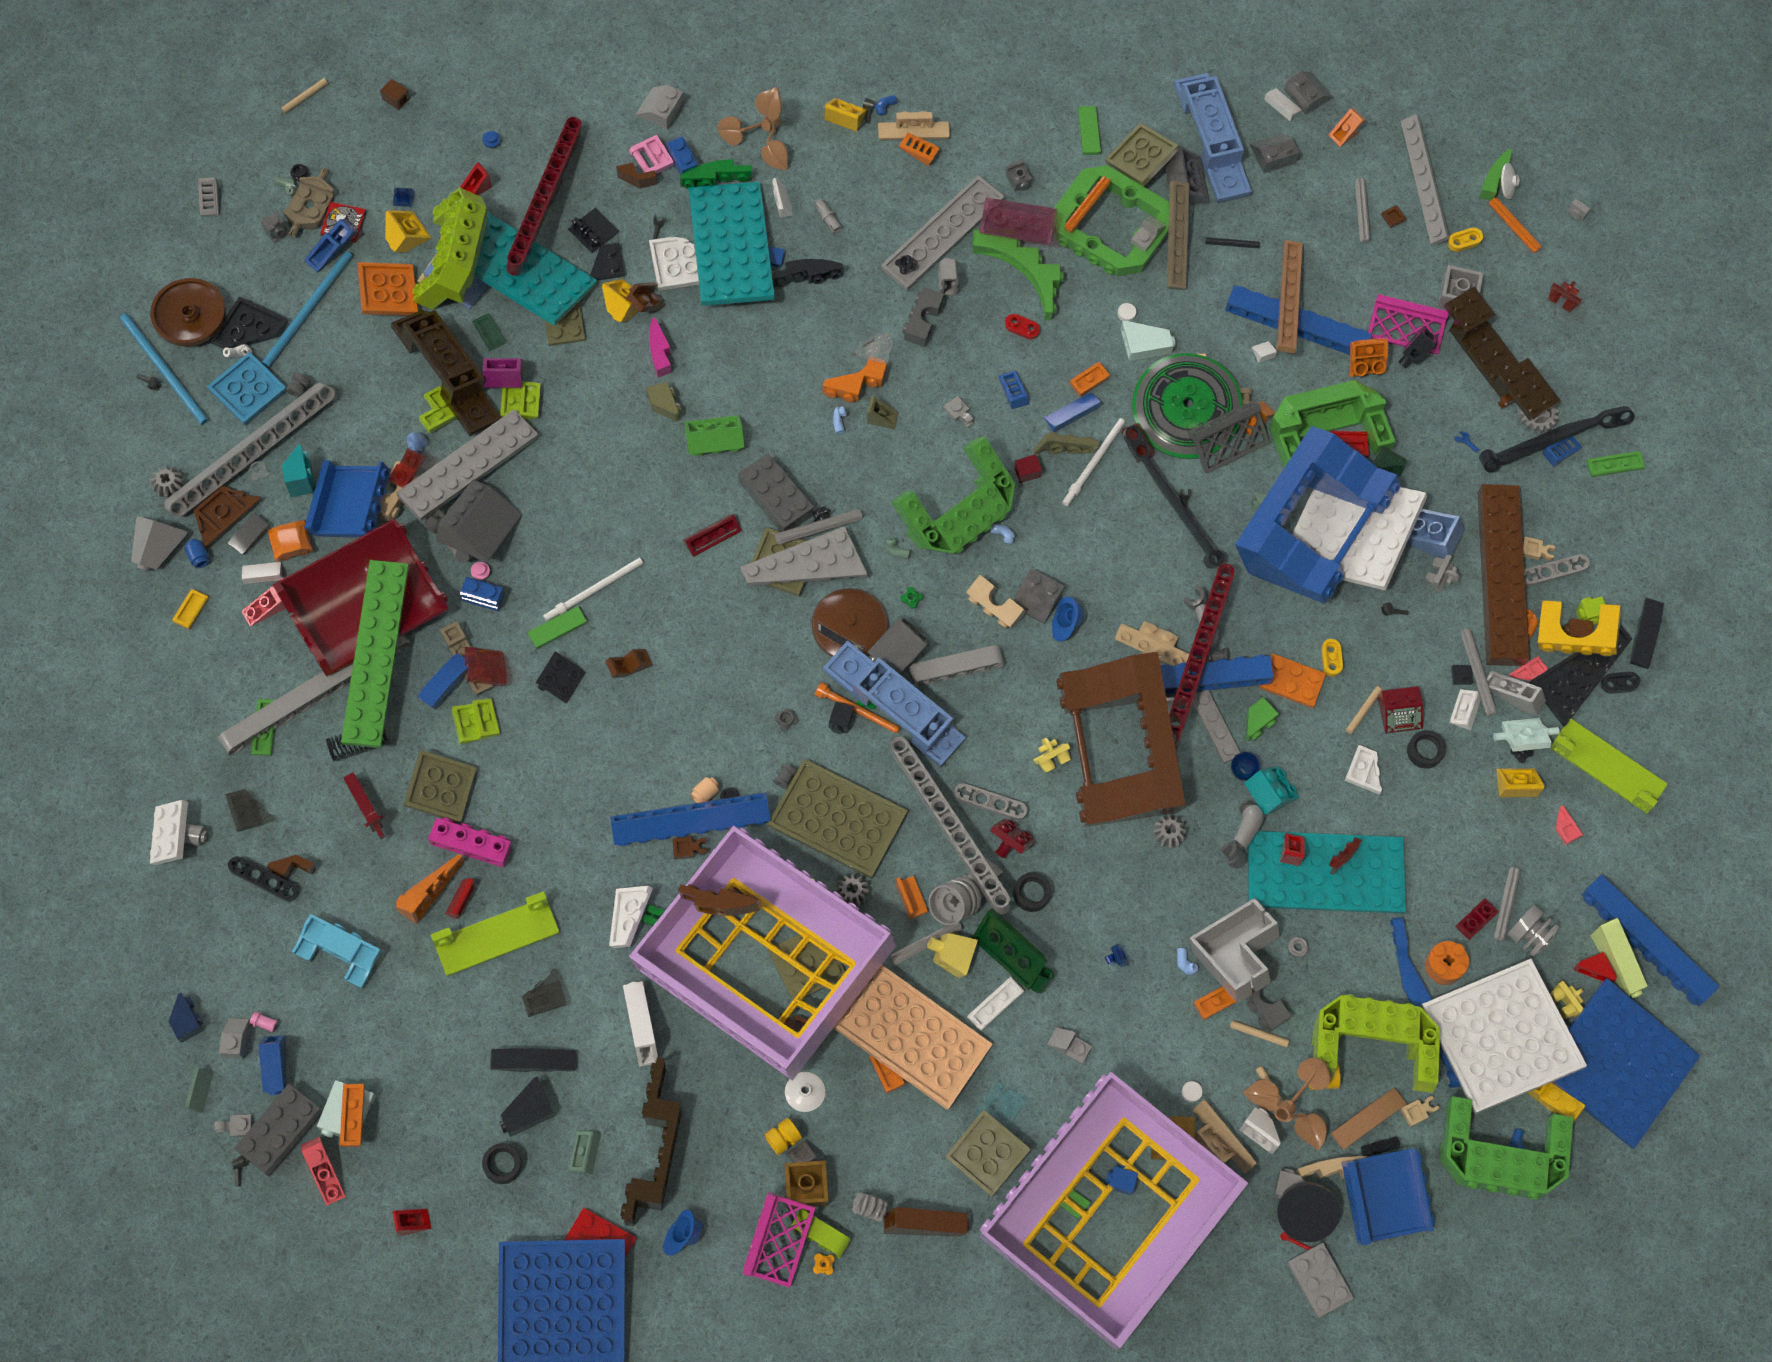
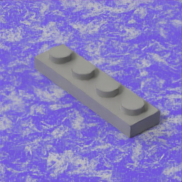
M1209 690L1196 693L1193 705L1222 763L1225 764L1241 757V753Z

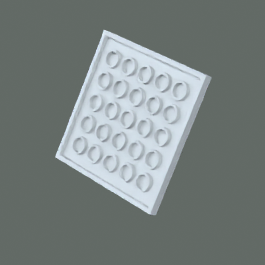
M1400 487L1398 493L1392 497L1389 507L1382 514L1372 512L1340 563L1344 573L1343 581L1386 590L1426 501L1427 495L1425 492ZM1313 489L1292 536L1302 541L1320 557L1334 560L1366 508Z
M1532 959L1423 1003L1421 1006L1440 1027V1045L1467 1099L1472 1100V1109L1475 1114L1587 1067Z

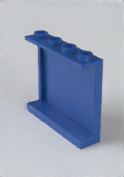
M323 460L304 528L314 536L361 537L376 529V522L381 511V504L386 493L391 470L382 461H379L378 466H335L330 460Z
M1409 1148L1341 1162L1357 1244L1368 1245L1373 1241L1422 1231H1434L1433 1225L1435 1221L1429 1209L1431 1201L1429 1194L1426 1193V1176L1421 1169L1422 1156L1418 1149Z

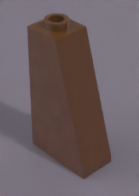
M896 1207L888 1211L886 1216H884L883 1234L961 1237L967 1234L970 1223L967 1219V1213Z

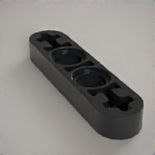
M235 856L229 860L228 868L233 875L286 902H292L297 898L298 890L293 883L242 857ZM240 861L241 866L246 869L245 875H242L244 871L240 868L234 870L233 864H238ZM253 870H258L260 876L255 880L250 879V873ZM268 880H277V885L274 888H268L266 886ZM281 883H284L282 887L286 890L292 888L293 894H289L286 897L285 892L280 889Z

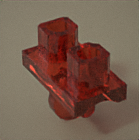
M1564 281L1561 286L1553 283L1547 300L1556 304L1559 298L1562 297L1566 300L1562 309L1570 313L1576 306L1580 305L1582 299L1576 296L1579 292L1578 289L1574 288L1576 282L1572 281L1571 284H1568Z

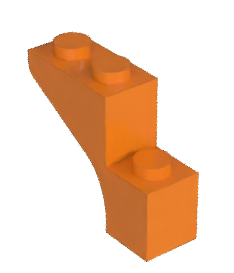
M869 356L866 366L861 371L826 379L823 382L822 393L830 398L840 397L846 402H858L863 383L872 388L882 387L887 369V360Z

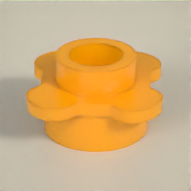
M820 1253L814 1256L815 1266L813 1267V1272L815 1274L826 1273V1275H831L833 1273V1255L822 1256Z

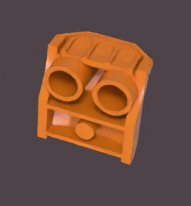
M1368 339L1351 342L1350 371L1348 375L1354 377V375L1363 376L1370 373H1386L1388 339Z
M305 520L294 521L267 530L276 562L288 560L292 556H303L313 552L308 531L304 528Z

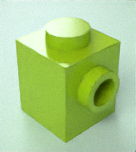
M1587 597L1582 599L1576 609L1577 618L1593 621V625L1598 624L1600 606L1605 604L1603 597L1593 599Z

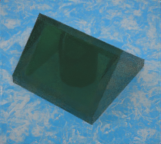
M1383 446L1372 464L1377 468L1397 474L1398 478H1400L1407 460Z

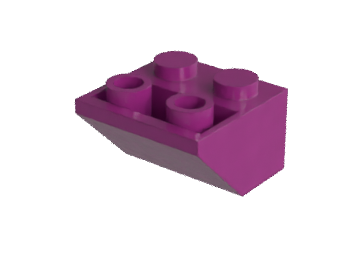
M484 358V387L521 388L523 359Z

